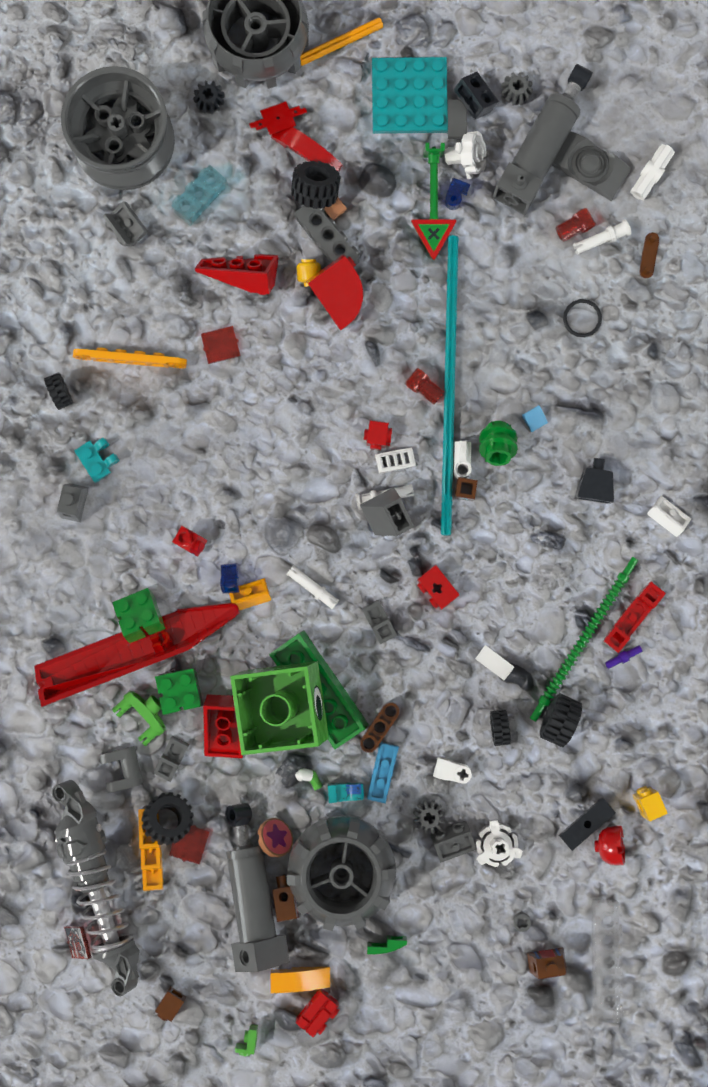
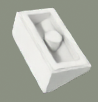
M663 496L658 498L647 513L676 537L685 530L691 520L690 517Z

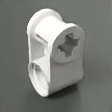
M438 757L433 776L442 780L467 783L470 781L472 773L466 764ZM462 769H465V772L468 775H464L463 778H460V774H458V772H461Z

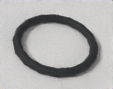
M579 299L566 307L563 322L565 328L572 335L585 338L592 336L598 331L602 323V314L594 302ZM587 303L596 310L598 323L591 332L585 334L577 333L568 325L567 314L575 304Z

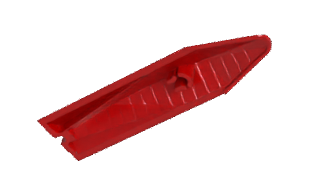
M234 603L177 609L175 612L162 616L166 629L149 635L142 626L140 628L146 637L129 643L123 637L122 632L35 665L36 683L40 687L38 695L41 707L190 650L240 613L239 607Z

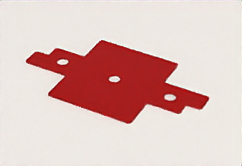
M285 101L260 110L263 119L249 123L251 129L255 127L256 130L267 127L269 134L272 135L296 126L293 117L305 114L307 110L306 108L301 109L300 106L289 109Z

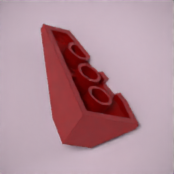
M256 254L254 258L243 259V256H236L232 260H226L224 257L201 259L195 267V272L250 293L266 295L270 294L275 286L279 257L278 255Z

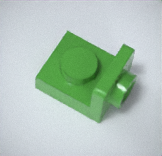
M251 1024L249 1031L245 1030L244 1043L236 1044V1053H239L241 1056L254 1055L258 1025Z

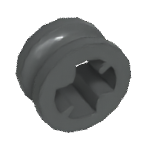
M519 912L513 918L516 930L525 932L530 928L531 921L526 913ZM519 918L521 920L526 918L527 920H525V922L527 924L525 926H518L517 924H519V922L517 920Z

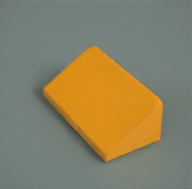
M265 578L228 589L231 603L236 604L239 610L271 601Z

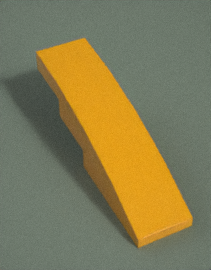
M138 809L143 891L164 890L162 847L158 845L157 841L152 842L150 836L147 837L145 835L146 830H143V821H141L144 809ZM158 811V813H157V820H158V822H159V811Z

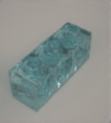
M211 165L203 168L199 172L198 178L194 182L188 183L184 193L174 198L171 205L173 211L191 226L228 187L227 179ZM209 178L216 179L212 184L207 183ZM196 192H203L201 197H194ZM184 205L190 206L188 211L181 210Z

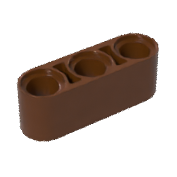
M387 702L382 706L362 736L360 746L363 751L368 753L375 751L399 716V707L394 702ZM388 706L396 708V713L393 716L386 715L385 709ZM383 722L385 724L384 731L377 732L374 729L375 724ZM366 738L373 739L374 746L366 748L363 745Z

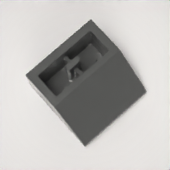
M394 487L360 504L375 535L398 536L414 527Z

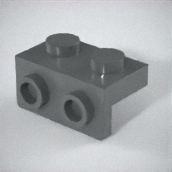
M122 202L111 214L103 215L106 226L115 233L117 241L123 246H134L148 233V230L127 202Z

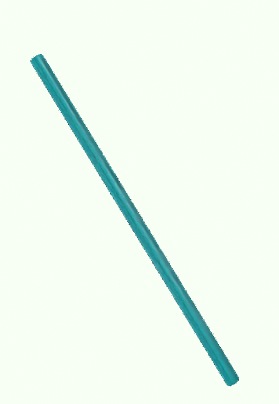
M456 235L448 237L441 535L450 536L452 527L459 237Z

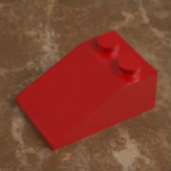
M207 694L203 705L204 756L243 758L233 696Z

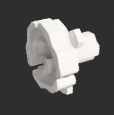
M479 131L467 132V134L463 135L461 143H456L455 147L445 149L444 155L447 165L462 164L465 168L467 179H472L473 174H480L481 171L485 170L486 159L483 158L487 156V151L482 134Z
M498 820L489 821V825L484 826L478 831V835L481 838L486 832L491 831L484 839V851L480 847L481 840H475L476 851L479 854L476 859L481 865L487 863L488 865L498 867V861L506 866L514 858H521L523 851L518 848L517 836L511 833L509 826L499 823ZM504 829L507 832H509L512 837V841L506 833L501 832L499 830ZM498 844L502 847L500 849H497L496 845Z

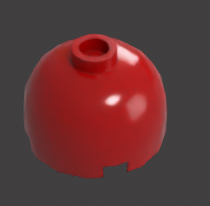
M611 826L603 829L599 834L598 840H595V852H599L601 859L609 865L618 866L625 863L622 826Z

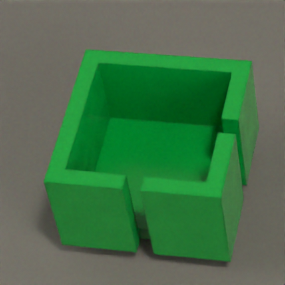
M149 588L112 602L116 616L119 619L118 622L123 637L129 643L146 637L140 628L142 626L149 635L166 629L155 596Z
M196 668L155 676L158 694H163V697L159 698L163 715L203 706Z

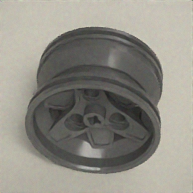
M103 67L81 77L67 93L61 111L62 131L80 166L91 179L107 188L133 190L148 185L164 172L170 163L174 151V130L159 90L146 76L125 67ZM117 99L112 108L102 105L107 101ZM137 103L143 105L150 114L137 112ZM103 115H109L106 120H101ZM89 119L95 127L85 134ZM136 121H141L139 126H133ZM154 135L153 142L150 145L146 138ZM119 145V149H118V150H116V151H112V150H111V148H112L113 146ZM104 151L105 162L98 159L93 153ZM129 156L135 159L130 162H127Z

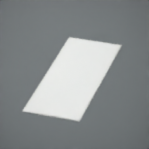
M486 645L475 658L503 680L507 678L514 668L513 665Z

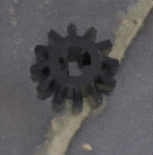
M206 80L204 86L198 83V89L194 90L195 97L193 98L194 103H197V109H202L204 114L208 110L213 114V109L220 111L219 105H224L225 103L223 99L225 93L222 91L221 85L216 86L214 81L208 84Z

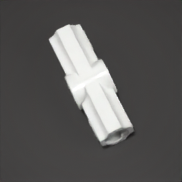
M664 144L659 146L630 191L633 197L638 200H644L647 197L654 184L656 185L664 173L665 167L675 152L672 147Z

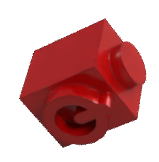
M369 422V429H365L363 440L367 441V446H370V449L381 450L386 446H390L392 428L388 427L389 423Z
M181 526L172 542L198 557L204 550L208 540Z

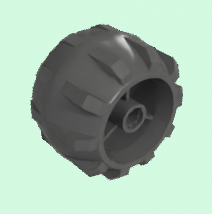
M209 0L206 10L202 13L205 42L212 55L213 63L219 72L228 71L234 75L238 86L246 88L250 81H265L268 89L277 86L276 78L287 71L296 74L300 69V56L304 48L309 46V22L302 0ZM258 12L271 14L280 20H266L265 16ZM242 17L246 39L241 49H239L230 41L228 33L232 25ZM282 38L274 48L262 52L268 48L269 39Z
M354 815L329 818L326 816L318 819L316 823L308 827L296 840L291 850L287 867V885H290L291 892L297 902L296 908L302 915L307 913L312 918L322 922L323 929L333 931L334 926L355 925L356 929L365 927L366 920L374 916L380 909L385 910L387 908L396 878V862L387 839L380 830ZM344 843L342 857L332 862L330 872L312 879L310 868L315 856L329 845ZM348 844L360 848L371 861L373 875L368 887L354 877L353 864L346 858ZM344 868L347 870V873L339 875L336 870ZM331 882L338 889H345L352 885L361 895L347 901H336L324 896L316 887Z

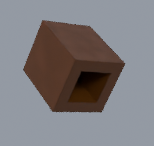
M458 477L454 499L474 501L478 480Z
M170 986L155 1010L158 1013V1017L164 1021L169 1020L172 1022L183 1005L186 996Z

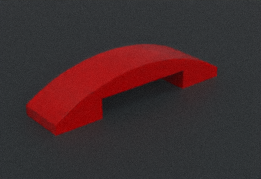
M294 127L271 135L273 140L285 148H290L308 162L321 161L322 163L330 164L337 171L342 167V163L330 152Z
M650 581L619 617L603 642L619 653L630 640V636L666 593Z

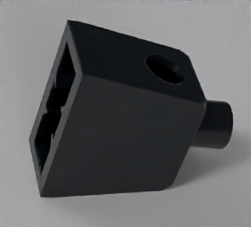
M594 458L593 468L583 469L574 499L606 504L614 502L613 471L604 470L605 459Z

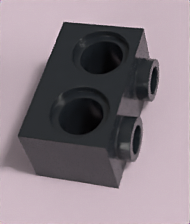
M478 72L461 78L454 88V92L475 120L490 113L499 102Z

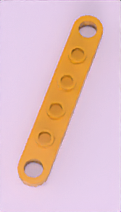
M97 348L96 350L73 349V358L79 360L82 358V360L86 361L93 360L97 362L165 368L176 367L177 369L178 367L179 369H184L187 366L186 359L168 357L163 353L146 355V352L143 351L127 353L126 350L116 349L115 352L108 351L106 348Z

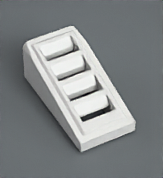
M412 447L375 454L379 474L416 466ZM404 453H408L410 463L406 464ZM397 455L401 456L402 465L398 464ZM393 456L395 466H391L389 457ZM382 458H386V468L383 466Z

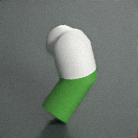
M302 768L296 772V779L298 781H309L314 790L323 787L314 770Z

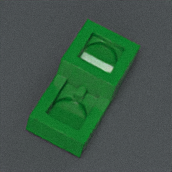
M387 935V943L367 942V954H383L398 950L407 945V937Z

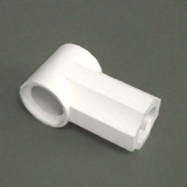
M456 441L454 444L453 473L456 479L458 477L468 479L470 476L471 442ZM463 466L468 472L465 475H461L457 469Z

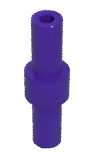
M638 645L628 651L624 650L618 653V656L606 661L605 665L610 669L620 663L624 664L630 661V658L643 652L642 648Z

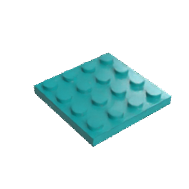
M447 57L372 58L373 134L448 132Z

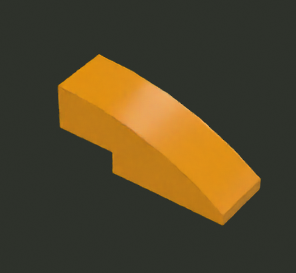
M330 966L271 969V993L302 992L329 988Z

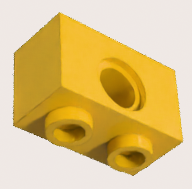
M644 786L637 789V793L633 794L641 816L648 821L668 814L658 791Z

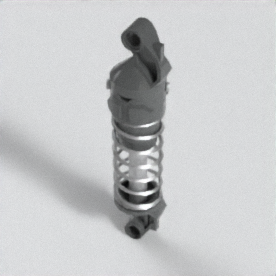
M68 780L52 788V796L55 801L65 806L60 823L54 831L55 841L58 844L56 849L59 858H62L65 865L70 867L67 874L73 877L74 884L72 889L83 893L78 897L76 903L83 906L91 905L83 911L81 918L84 920H95L85 930L89 935H98L90 943L93 959L103 962L115 970L116 974L111 983V988L115 995L121 997L137 986L139 977L137 964L140 950L135 945L133 936L129 934L118 936L117 930L128 927L129 923L115 926L112 916L124 912L125 909L120 908L111 912L108 901L119 898L120 894L107 898L103 887L115 883L116 880H109L107 874L111 865L106 864L104 854L107 852L105 849L106 836L101 825L98 824L97 810L86 801L77 783L73 780ZM89 895L90 901L80 902L81 899ZM93 909L95 916H84ZM98 924L99 931H89L92 926ZM102 938V943L96 946L93 945L97 940Z

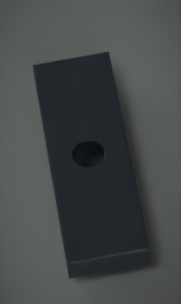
M602 797L561 832L559 836L573 851L616 812ZM589 821V826L584 827V822Z

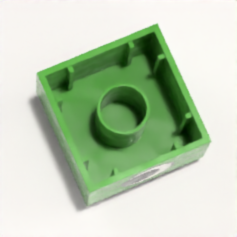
M318 661L243 670L230 676L241 755L318 747L329 739Z

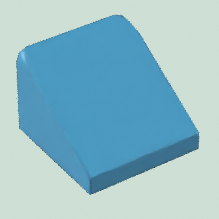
M540 405L522 415L531 433L548 423Z

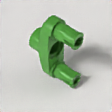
M130 690L124 695V699L112 708L114 713L121 708L116 714L121 718L125 712L134 707L146 720L150 727L138 737L140 742L147 737L142 742L144 746H147L157 735L160 736L166 731V727L158 715V712L162 710L160 701L153 695L145 700Z

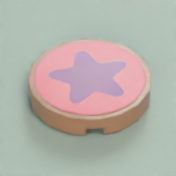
M270 818L260 825L258 829V842L263 852L270 857L277 858L290 852L293 846V835L289 826L283 820Z

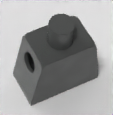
M71 483L63 485L57 513L62 519L81 523L89 487Z

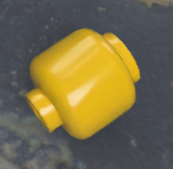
M301 259V263L297 264V281L304 283L305 287L309 286L306 281L321 271V264L316 262V259Z

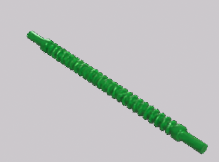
M632 557L623 572L618 574V580H614L615 585H611L612 589L608 590L609 594H605L606 599H602L603 603L599 604L600 608H597V613L594 612L595 616L591 617L592 621L588 622V627L585 626L586 630L582 631L583 635L579 636L580 640H576L577 644L573 645L574 649H570L571 654H567L568 658L564 659L565 663H561L562 668H558L559 672L555 673L556 677L552 678L553 682H549L551 685L546 687L548 690L544 691V696H540L539 704L530 716V719L534 722L538 720L545 707L550 705V699L554 698V693L557 694L556 690L560 689L559 685L563 684L562 680H566L565 675H569L568 671L572 670L571 666H575L574 661H578L576 658L581 656L580 652H583V647H587L585 644L589 643L588 639L592 638V633L595 634L594 630L598 629L597 625L601 624L600 620H604L603 616L607 615L606 611L610 610L609 606H613L612 602L616 601L615 597H619L618 592H622L621 588L625 587L624 583L629 581V575L638 563L636 558Z

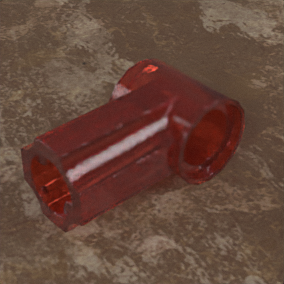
M584 208L575 213L569 220L556 226L555 229L558 237L564 242L580 232H587L596 223L588 209Z
M416 368L405 382L408 388L415 393H420L433 405L437 403L445 392L433 383L429 376L419 368Z

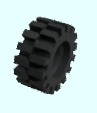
M59 372L44 378L49 395L58 410L73 404L69 389Z
M490 711L494 746L510 745L511 735L507 711Z

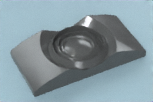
M571 131L552 163L553 167L610 201L613 200L631 171V168L615 154L600 149L588 138Z

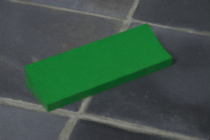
M304 630L269 654L277 666L318 661L329 735L328 741L334 750L369 726V723Z

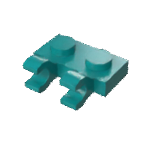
M104 437L95 444L92 441H88L74 450L94 483L111 474L112 472L109 468L120 461L114 453L103 460L99 452L110 445Z

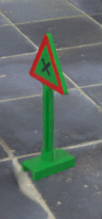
M425 143L423 158H428V164H430V219L411 220L432 260L436 259L456 224L455 219H438V164H440V158L443 157L445 143H441L439 149H436V147L429 149V143Z

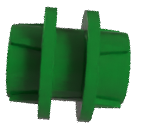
M491 421L479 435V452L485 458V462L494 466L508 464L511 458L517 454L518 450L516 431L504 421Z

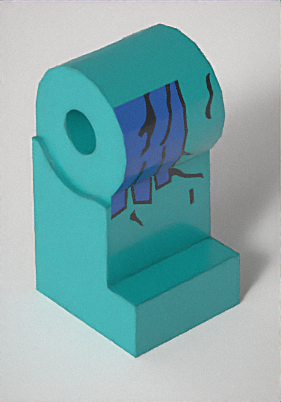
M329 783V803L363 800V783Z

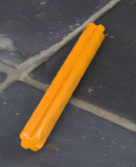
M378 17L302 53L300 56L301 66L382 29L383 22L381 18Z

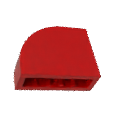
M344 254L306 281L340 330L348 326L355 319L363 302V286L359 275L354 269L356 264L350 256L347 258Z

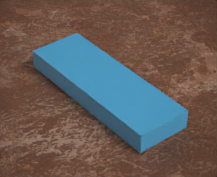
M380 742L368 790V800L386 804L399 746Z

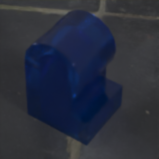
M453 178L446 194L445 206L449 210H457L461 205L462 194L467 196L471 184Z
M237 563L221 564L220 587L223 594L240 592Z

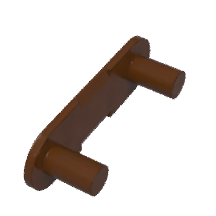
M651 232L645 237L639 273L641 277L646 279L650 278L654 273L659 245L657 233Z

